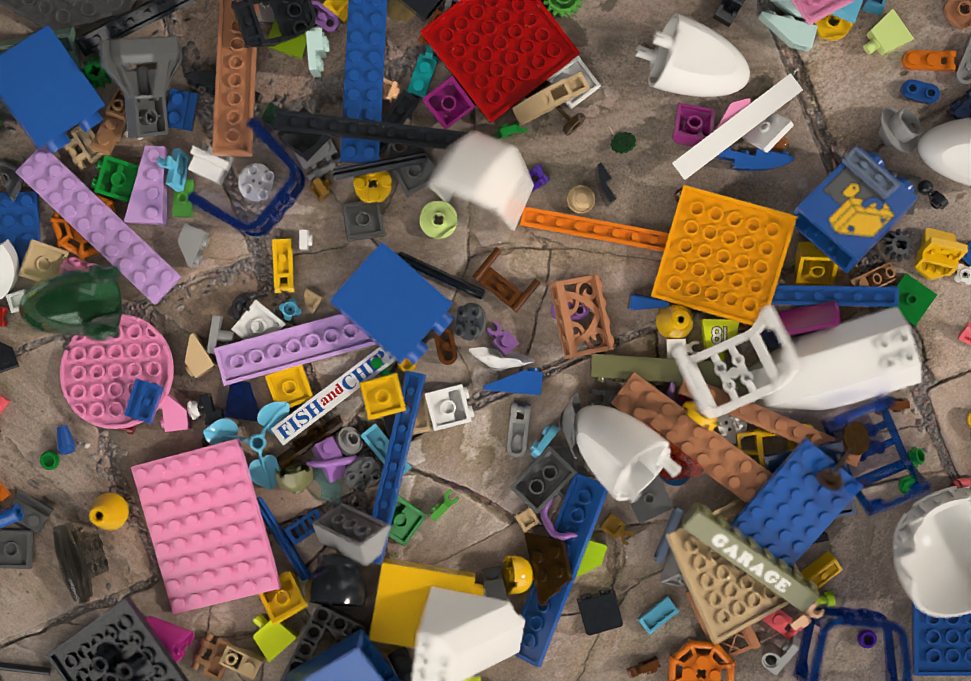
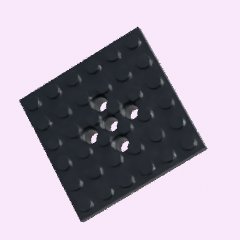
M130 596L46 655L63 681H189Z

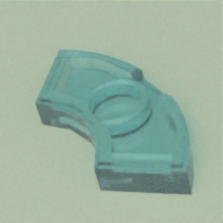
M313 467V478L320 485L321 499L340 504L341 485L339 479L329 483L322 468Z

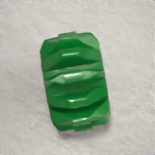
M97 56L96 60L90 57V63L84 61L86 68H81V71L85 73L84 76L94 89H97L99 85L101 88H105V82L111 84V81L108 79L111 76L102 67L100 56ZM97 69H99V70L101 71V72H98V73H99L98 76H96V75L94 74V73H97V72H95Z

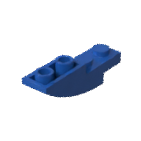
M731 147L726 148L715 157L731 161L730 169L749 172L776 169L790 164L795 159V157L790 156V153L785 151L775 153L771 152L770 149L766 153L757 148L753 155H751L750 151L740 150L736 152L732 151Z

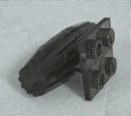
M72 522L53 527L55 553L64 583L74 602L78 601L79 604L89 602L90 597L93 596L91 578L109 571L108 560L103 550V542L99 534L80 540Z

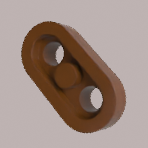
M446 328L443 333L447 334V339L441 340L440 336L435 332L434 340L440 362L450 365L457 359V350L453 333L449 328ZM445 352L451 353L450 359L444 357Z

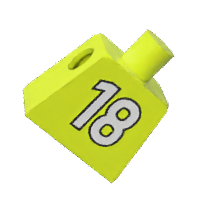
M700 319L704 350L737 336L739 322L728 319ZM724 351L718 354L721 362H725Z

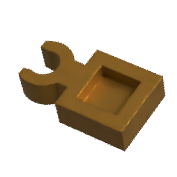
M610 513L599 527L614 540L617 536H620V540L625 545L629 544L624 539L627 534L635 537L632 531L624 530L626 524L613 513Z

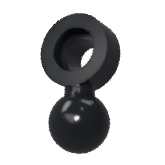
M922 180L918 184L919 193L929 196V203L933 208L943 210L949 204L943 194L933 190L931 181Z

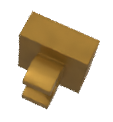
M318 177L312 181L309 188L321 203L327 199L330 193L328 190L332 188L333 183L329 178L321 182Z

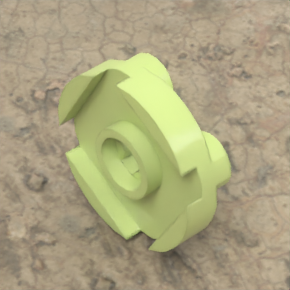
M432 201L424 206L420 215V226L427 236L434 239H444L455 231L458 224L457 213L449 203ZM436 215L438 217L443 216V224H434V217Z

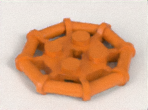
M95 193L110 209H112L116 213L114 206L115 202L113 200H109L103 197L102 195ZM55 211L53 217L50 218V222L53 226L58 248L61 247L81 260L100 254L94 247L85 249L86 244L89 242L65 219H61L62 216ZM60 223L65 224L67 231L65 237L63 236ZM71 238L78 241L80 248L68 243Z
M691 638L674 654L668 657L667 681H723L721 680V670L727 668L726 681H734L736 661L732 660L719 643L713 644L709 641H697ZM695 648L710 649L709 653L700 654L696 652ZM689 650L692 651V654L684 661L680 659ZM716 652L724 663L719 664L713 657V654ZM677 664L682 666V673L679 677H676ZM697 669H705V676L698 677Z

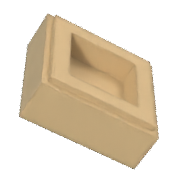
M529 506L514 515L524 533L540 523L537 515Z

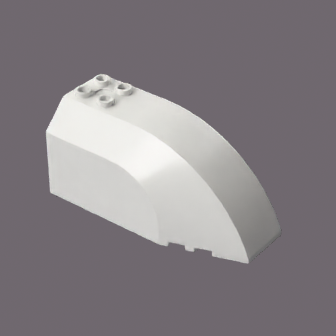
M473 132L449 146L440 158L428 183L444 202L449 203L454 193L492 210L496 207V213L513 231L534 187L519 150L512 145L480 132Z
M893 307L843 321L838 326L818 329L792 337L789 341L802 368L786 386L753 401V403L766 409L826 410L920 383L921 363L908 323L899 309ZM783 345L770 353L780 376L786 369L782 357L783 352H785ZM761 361L747 369L753 374V383L757 390L771 384Z

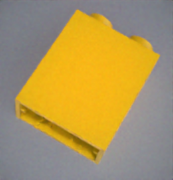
M385 558L382 562L370 640L417 648L419 630L431 586L483 596L484 585L474 583V572Z

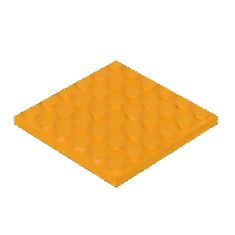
M683 185L651 297L753 326L761 310L771 306L797 216Z

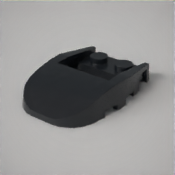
M234 0L231 4L245 48L271 47L293 40L306 34V31L313 27L316 20L311 0H242L237 3ZM270 1L281 36L271 39L264 38L253 6L255 4Z

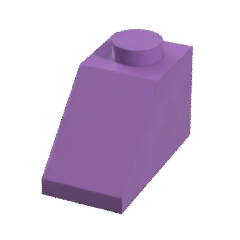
M332 436L315 444L312 449L317 461L343 458ZM345 465L322 468L329 483L344 477L346 469Z

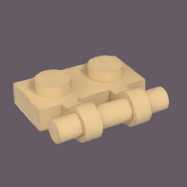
M79 125L70 131L74 138L63 147L66 152H69L73 164L80 171L87 168L84 163L86 159L91 164H94L99 158H103V155H106L91 149V144L96 136L93 129L91 128L84 133ZM77 144L83 151L81 154H78L74 148Z

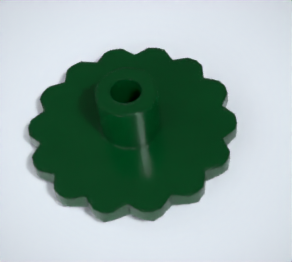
M623 132L611 139L610 146L615 153L623 154L633 150L637 141L632 133Z

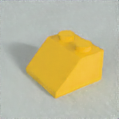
M798 242L795 254L794 285L833 286L838 265L812 242Z

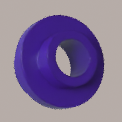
M863 629L858 633L857 642L861 647L872 648L876 644L877 636L872 630ZM865 635H869L868 641L863 640Z

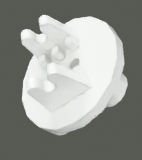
M252 163L247 165L239 176L238 185L240 192L250 201L266 200L273 187L274 173L263 164Z
M724 414L717 417V426L714 428L715 432L730 443L736 444V433L746 431L747 422Z

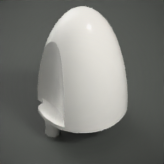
M677 13L668 20L662 33L659 31L655 32L653 37L655 39L652 40V43L657 45L654 50L638 45L636 48L635 57L643 58L651 63V71L648 78L649 85L660 90L688 96L717 97L738 92L746 86L750 78L748 63L734 45L712 29Z
M971 118L953 120L928 130L918 142V153L921 159L937 173L967 186H971Z
M602 405L583 407L575 415L573 427L579 450L597 479L618 501L627 499L631 502L635 501L639 497L640 492L655 479L662 468L667 470L672 477H675L681 471V467L670 458L671 450L668 448L669 443L636 418L617 409Z

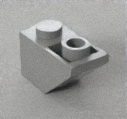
M184 223L178 238V244L187 265L196 269V266H199L202 262L203 255L201 254L203 248H207L209 244V233Z

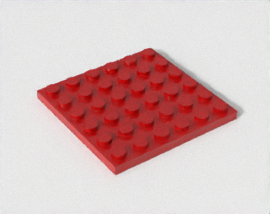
M460 0L420 31L422 37L490 124L581 54L540 0Z

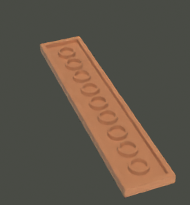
M220 0L212 154L213 156L252 157L257 47L245 48L244 46L245 44L234 11L231 8L232 1L234 0ZM255 4L253 6L258 17L259 4Z
M635 372L632 373L611 401V404L619 410L636 418L658 433L669 443L672 449L746 503L749 502L773 474L714 430H708L709 426L705 424L703 427L686 414L687 410H683L679 404Z

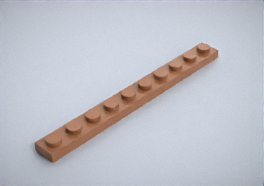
M684 376L678 394L696 401ZM706 383L717 407L732 401L728 393ZM752 402L726 413L797 444L804 437L814 445L840 440ZM842 441L843 449H844V453H845L846 447L844 446V443H843V441ZM850 453L846 459L847 465L857 467L861 455L856 456Z

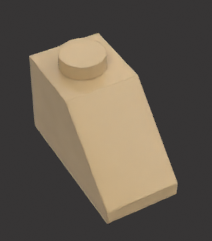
M192 333L189 336L185 357L187 367L185 368L191 377L200 378L218 364L212 355L207 353V348L197 333Z

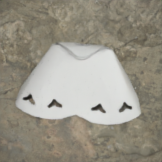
M478 347L469 349L473 356L496 371H504L508 368L534 363L535 361L533 358L513 351L504 357L497 349Z

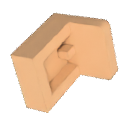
M384 78L383 100L391 103L393 99H397L400 92L398 82H392Z

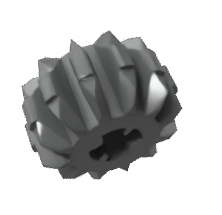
M896 229L895 232L890 231L889 237H884L883 239L887 244L882 245V248L888 249L884 254H891L890 260L897 258L898 262L902 261L903 258L909 259V254L915 252L911 248L916 246L915 242L911 243L914 236H908L907 230L903 232L901 229ZM898 242H901V248H897Z

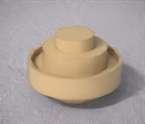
M575 186L567 195L568 207L578 214L587 213L595 204L594 192L587 186Z

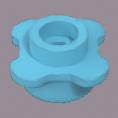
M290 298L288 302L279 305V310L283 312L284 319L290 321L296 315L299 316L302 312L294 298Z

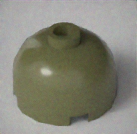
M294 460L291 464L283 466L278 471L275 468L274 476L282 490L293 492V494H300L312 483L313 467L302 463L301 460Z

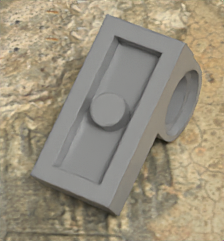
M793 635L790 640L787 639L782 644L781 648L775 644H767L762 652L763 666L777 675L799 650L800 639ZM768 655H773L775 658H770Z

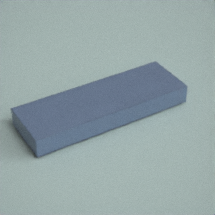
M856 146L841 160L842 163L885 200L900 185Z
M676 506L672 510L653 557L654 561L660 564L663 563L670 546L666 534L677 529L684 511Z

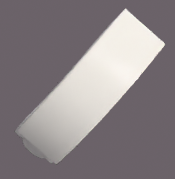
M8 239L0 243V300L14 287L20 270L18 255Z

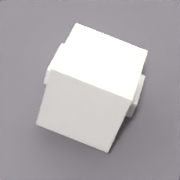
M203 144L201 149L193 146L190 153L194 157L188 169L222 186L234 158L232 156H213L212 147H209L207 144Z

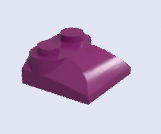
M453 76L422 99L427 109L430 110L444 129H448L476 107Z
M678 103L672 133L673 140L681 145L692 147L697 145L713 132L716 109Z

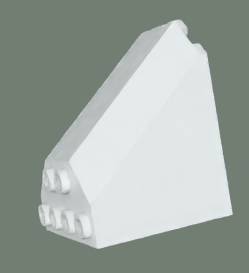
M431 586L419 630L412 681H463L518 653L525 619L521 615H517L509 601Z

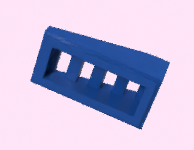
M631 293L627 308L629 310L669 307L670 302L651 296Z
M316 508L283 530L293 546L315 532L314 522L310 517L313 515L316 520L322 517ZM306 519L313 529H308V527L304 523ZM300 524L306 534L303 535L297 525ZM294 528L297 535L299 536L298 539L295 538V536L291 532V529Z

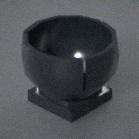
M322 554L318 556L317 564L319 566L310 575L305 587V602L330 605V602H332L333 606L365 607L367 586L358 570V566H361V563L342 555Z

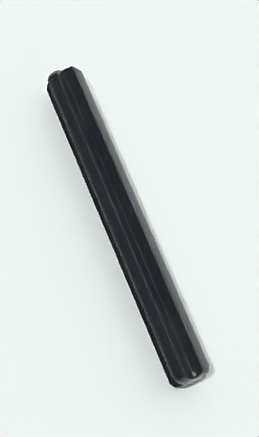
M419 152L336 168L332 172L334 180H340L423 164L427 162V156L425 152Z
M404 252L398 254L413 269L478 299H482L485 294L484 289Z

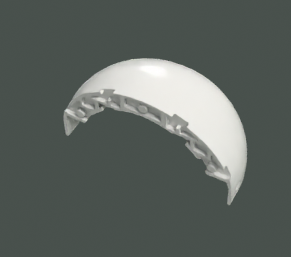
M970 484V487L957 488V486H953L923 497L912 505L913 508L907 514H903L894 532L893 556L899 579L919 609L929 615L953 617L971 613Z

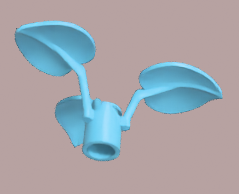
M277 401L261 408L257 416L258 423L264 426L260 435L253 434L249 439L236 436L238 427L234 421L219 419L204 429V436L211 445L237 438L249 443L253 450L258 451L259 459L253 460L249 465L248 470L251 480L268 490H272L277 483L274 469L277 468L278 471L280 466L273 455L262 457V449L266 445L265 431L268 429L270 433L274 434L271 428L290 415V404Z

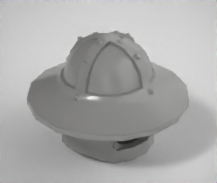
M892 106L885 107L880 113L881 127L878 131L879 138L886 147H895L905 153L914 151L917 146V136L922 132L921 122L918 117L907 109L898 110ZM911 122H914L916 125V133Z

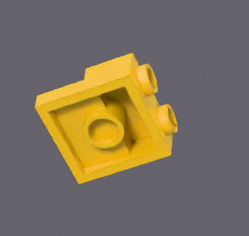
M286 571L279 575L282 586L280 589L259 594L274 625L309 606L305 602V597L302 593L303 589L296 575L291 571Z

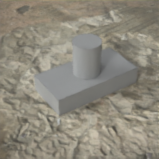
M212 316L207 353L215 354L214 348L219 347L220 341L233 343L234 332L222 330L223 316Z

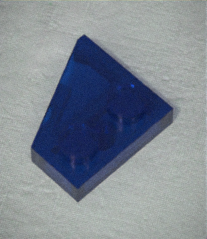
M241 381L230 384L225 417L258 422V403L254 396L251 382Z

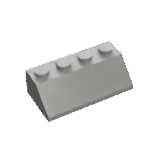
M340 503L313 523L320 543L364 565H368L381 555L390 529L389 524L344 503Z

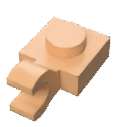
M817 601L805 613L800 611L794 616L790 625L795 631L801 626L805 628L812 621L811 617L820 618L823 616L824 608L821 611L814 609L818 604Z

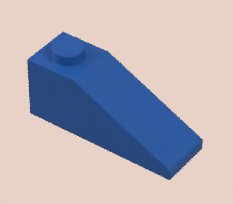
M528 367L527 371L523 370L484 385L483 390L541 395L543 372H539V368Z

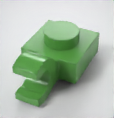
M451 489L445 493V501L442 504L437 502L430 509L432 511L430 517L434 521L444 514L451 505L458 502V496L454 500L449 499L448 495L452 492Z

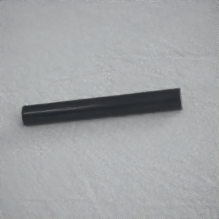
M0 662V670L47 676H50L51 668Z

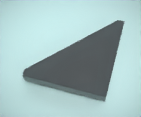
M0 161V178L11 201L14 202L25 181L16 173V170L19 168L18 166Z

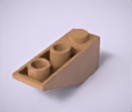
M887 262L837 286L882 287L897 280L898 277L891 262Z

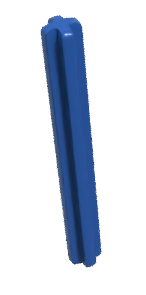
M258 497L257 501L263 521L302 581L307 580L311 575L263 498Z

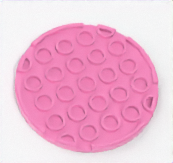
M111 314L92 320V322L75 333L62 356L60 383L64 397L70 404L71 409L79 417L95 426L108 429H123L143 422L124 416L136 378L164 387L157 410L161 407L172 385L174 364L167 341L154 326L135 316Z

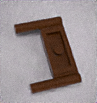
M496 247L472 277L517 313L540 285V282L534 279L523 293L490 267L502 252Z

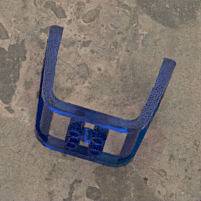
M252 117L246 125L289 168V178L259 216L250 223H242L193 191L187 196V201L251 237H261L272 231L276 224L282 220L285 213L294 205L305 188L306 179L304 172L256 118Z
M891 393L875 396L874 400L837 416H827L821 419L825 433L836 438L834 430L850 424V419L873 409L876 412L880 411L884 421L877 424L867 423L865 428L870 437L876 436L878 431L887 428L891 438L882 442L879 440L872 442L869 438L868 450L861 455L859 461L863 462L867 457L874 454H882L886 448L893 445L900 459L858 476L855 479L865 487L906 470L914 480L908 486L909 493L885 503L882 498L868 500L860 490L854 497L868 518L933 491L930 483L913 465L905 450L888 410V407L896 404ZM847 465L848 473L853 477L849 465Z
M822 607L815 609L816 611H821L824 608L825 612L820 618L811 617L812 621L803 630L793 673L797 681H820L821 665L828 632L837 626L880 628L883 630L885 681H899L892 630L896 632L901 662L900 681H913L908 634L897 622L889 620L881 612L866 608ZM815 624L819 627L810 669L808 670V653Z

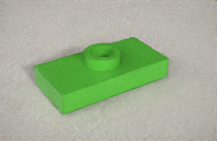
M186 179L183 191L177 192L174 190L172 217L193 218L194 179Z

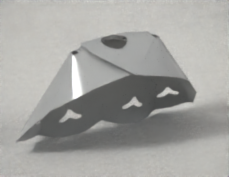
M577 392L571 397L560 417V429L564 433L575 459L578 458L579 447L575 439L573 426L575 415L581 409Z

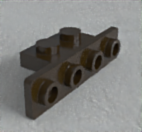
M336 416L325 425L318 419L287 442L291 448L276 458L280 468L291 464L299 455L306 454L312 446L325 440L331 433L338 432L344 425L341 416Z

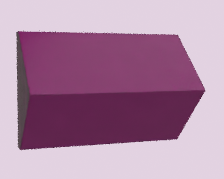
M836 301L778 312V319L786 335L834 327L843 323V318Z

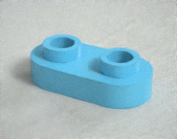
M555 424L552 426L547 425L541 433L544 435L540 441L536 440L530 447V450H532L530 454L537 459L560 428Z

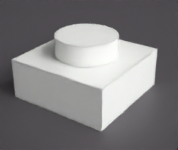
M299 230V249L308 251L309 246L313 245V236L309 234L308 230Z

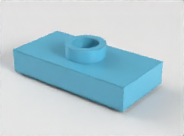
M666 595L637 620L648 634L651 635L676 615L679 609Z

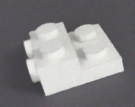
M460 384L425 393L434 431L472 422L471 417H474L472 405L468 406L466 399L470 398L467 387L463 388V385Z

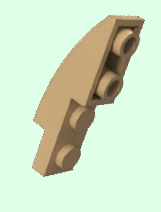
M579 72L534 94L514 106L512 110L521 126L553 110L556 106L588 91L590 87L582 72Z

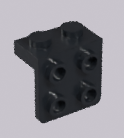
M609 587L599 590V593L592 595L591 593H586L577 598L587 635L591 636L619 628L623 625L614 589Z

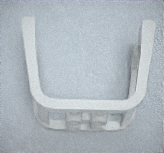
M772 306L762 309L752 328L697 354L687 356L682 345L672 350L701 412L709 419L724 415L781 389L802 368L794 348ZM766 326L769 330L775 329L785 349L782 357L786 369L781 376L760 336V333ZM748 340L751 341L771 381V384L758 390L753 383V374L746 368L744 356L739 354L735 347ZM729 350L732 356V365L734 366L729 371H727L726 364L721 362L718 356L719 353ZM710 357L715 365L714 372L723 383V391L728 393L732 400L717 407L696 364ZM738 376H741V383L746 385L749 394L740 398L735 391V382L733 381Z

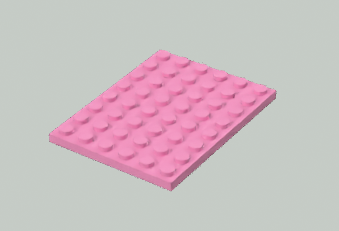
M240 438L131 467L173 614L252 596L282 587Z

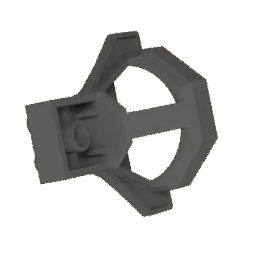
M180 36L100 40L101 65L125 95L128 138L169 135L165 96H167V88L182 61ZM156 62V68H135V70H132L129 63Z

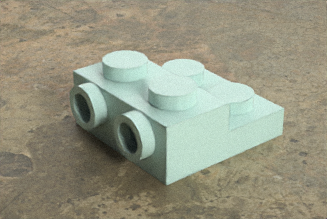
M319 27L306 31L309 71L314 78L321 77V71H324V64L321 58H327V52H330L329 40H327V36H324L322 28Z

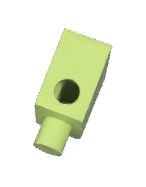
M892 9L866 34L870 41L864 44L863 48L869 55L877 50L883 56L908 44L914 38L894 9Z

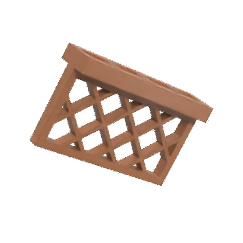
M690 590L686 591V595L707 640L712 642ZM753 625L742 629L743 634L735 633L731 644L723 640L719 642L730 647L727 653L730 657L752 648L757 649L761 647V642ZM736 637L745 638L748 645L744 647L735 646ZM715 652L714 655L718 663L723 661L720 658V656Z

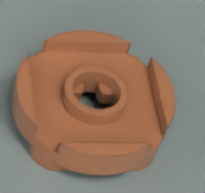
M946 0L943 13L948 23L959 30L970 28L971 0ZM960 5L968 7L966 10L967 14L960 12Z

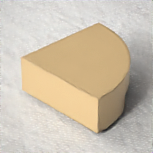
M306 288L304 293L306 307L311 313L315 314L323 297Z

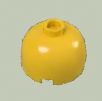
M506 556L502 562L506 563L505 569L501 568L504 586L507 589L506 594H519L527 591L534 580L531 564L521 556Z

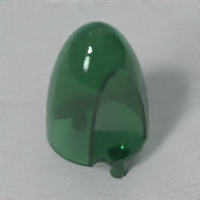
M90 265L89 271L65 272L42 279L23 294L19 302L20 316L27 325L39 332L87 336L93 341H106L107 337H118L122 316V297L116 279L120 276V270L117 266Z

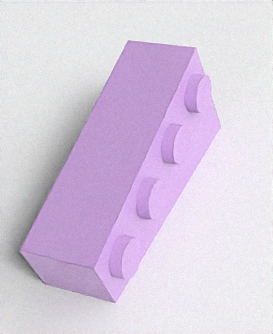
M145 146L124 223L131 225H167L168 185L166 184L169 169L157 165L158 157L166 159L169 156V149L165 146Z

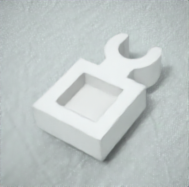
M666 339V358H675L672 350L681 345L685 352H689L691 355L699 353L692 350V346L699 344V341H691L689 344H686V339Z

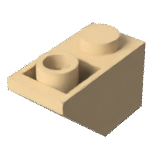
M227 645L219 664L254 680L261 669L265 657L248 649Z

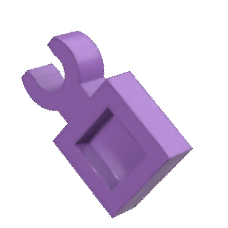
M495 321L493 325L496 327V331H492L488 327L486 333L495 338L492 344L505 357L520 343L508 330L502 332L501 325Z

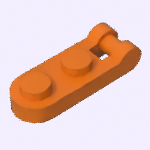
M909 50L902 56L901 63L907 70L953 72L956 71L954 58H956L957 51ZM941 58H946V64H941Z

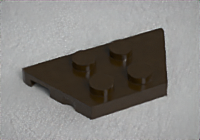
M526 532L524 535L539 606H545L553 595H557L562 590V587L573 579L566 544L563 540Z

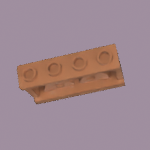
M594 274L549 284L564 358L569 359L614 349V338L610 333V319L606 314V300L602 295L601 289L603 285L599 275ZM583 283L590 285V295L586 293V289L582 291L581 295L579 294L580 286ZM576 284L574 292L565 291L564 286ZM573 300H574V306H573V308H572V309H569V308H568V302L571 303V305H572V304H573ZM579 303L587 307L593 314L586 330L579 323L571 321L570 318L577 311ZM574 327H577V328L579 329L581 335L579 334L578 331H577L576 334H574V333H573V328H574ZM598 333L600 334L601 344L594 346L588 338L591 337L592 340L598 341L596 339V334ZM585 342L589 349L577 352L576 346Z

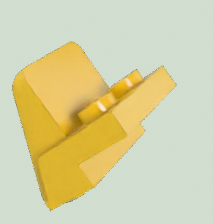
M926 228L922 235L920 248L917 251L914 268L927 280L951 276L959 268V260L968 252V245L957 242L956 236L953 233Z

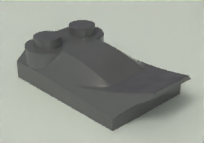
M562 444L557 446L549 445L517 478L510 488L538 514L577 473L578 459H575L573 454Z

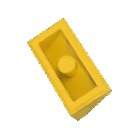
M828 551L800 573L808 581L812 580L819 589L843 569L837 559Z

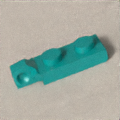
M429 44L426 52H421L407 89L408 93L420 98H424L427 95L437 65V57L434 56L435 52Z

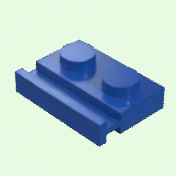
M170 89L167 106L168 128L193 132L199 99L198 93Z
M136 378L124 416L152 424L164 387Z

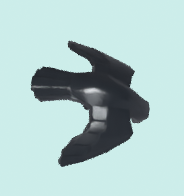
M258 291L241 293L235 297L227 314L235 320H240L241 311L244 309L248 312L250 311V308L246 306L247 300L267 297L268 294L264 292L259 293Z

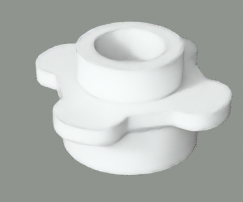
M959 264L954 280L970 285L971 266L966 267L963 264Z
M199 401L188 402V415L193 420L196 418L200 419V416L204 414V410H201Z

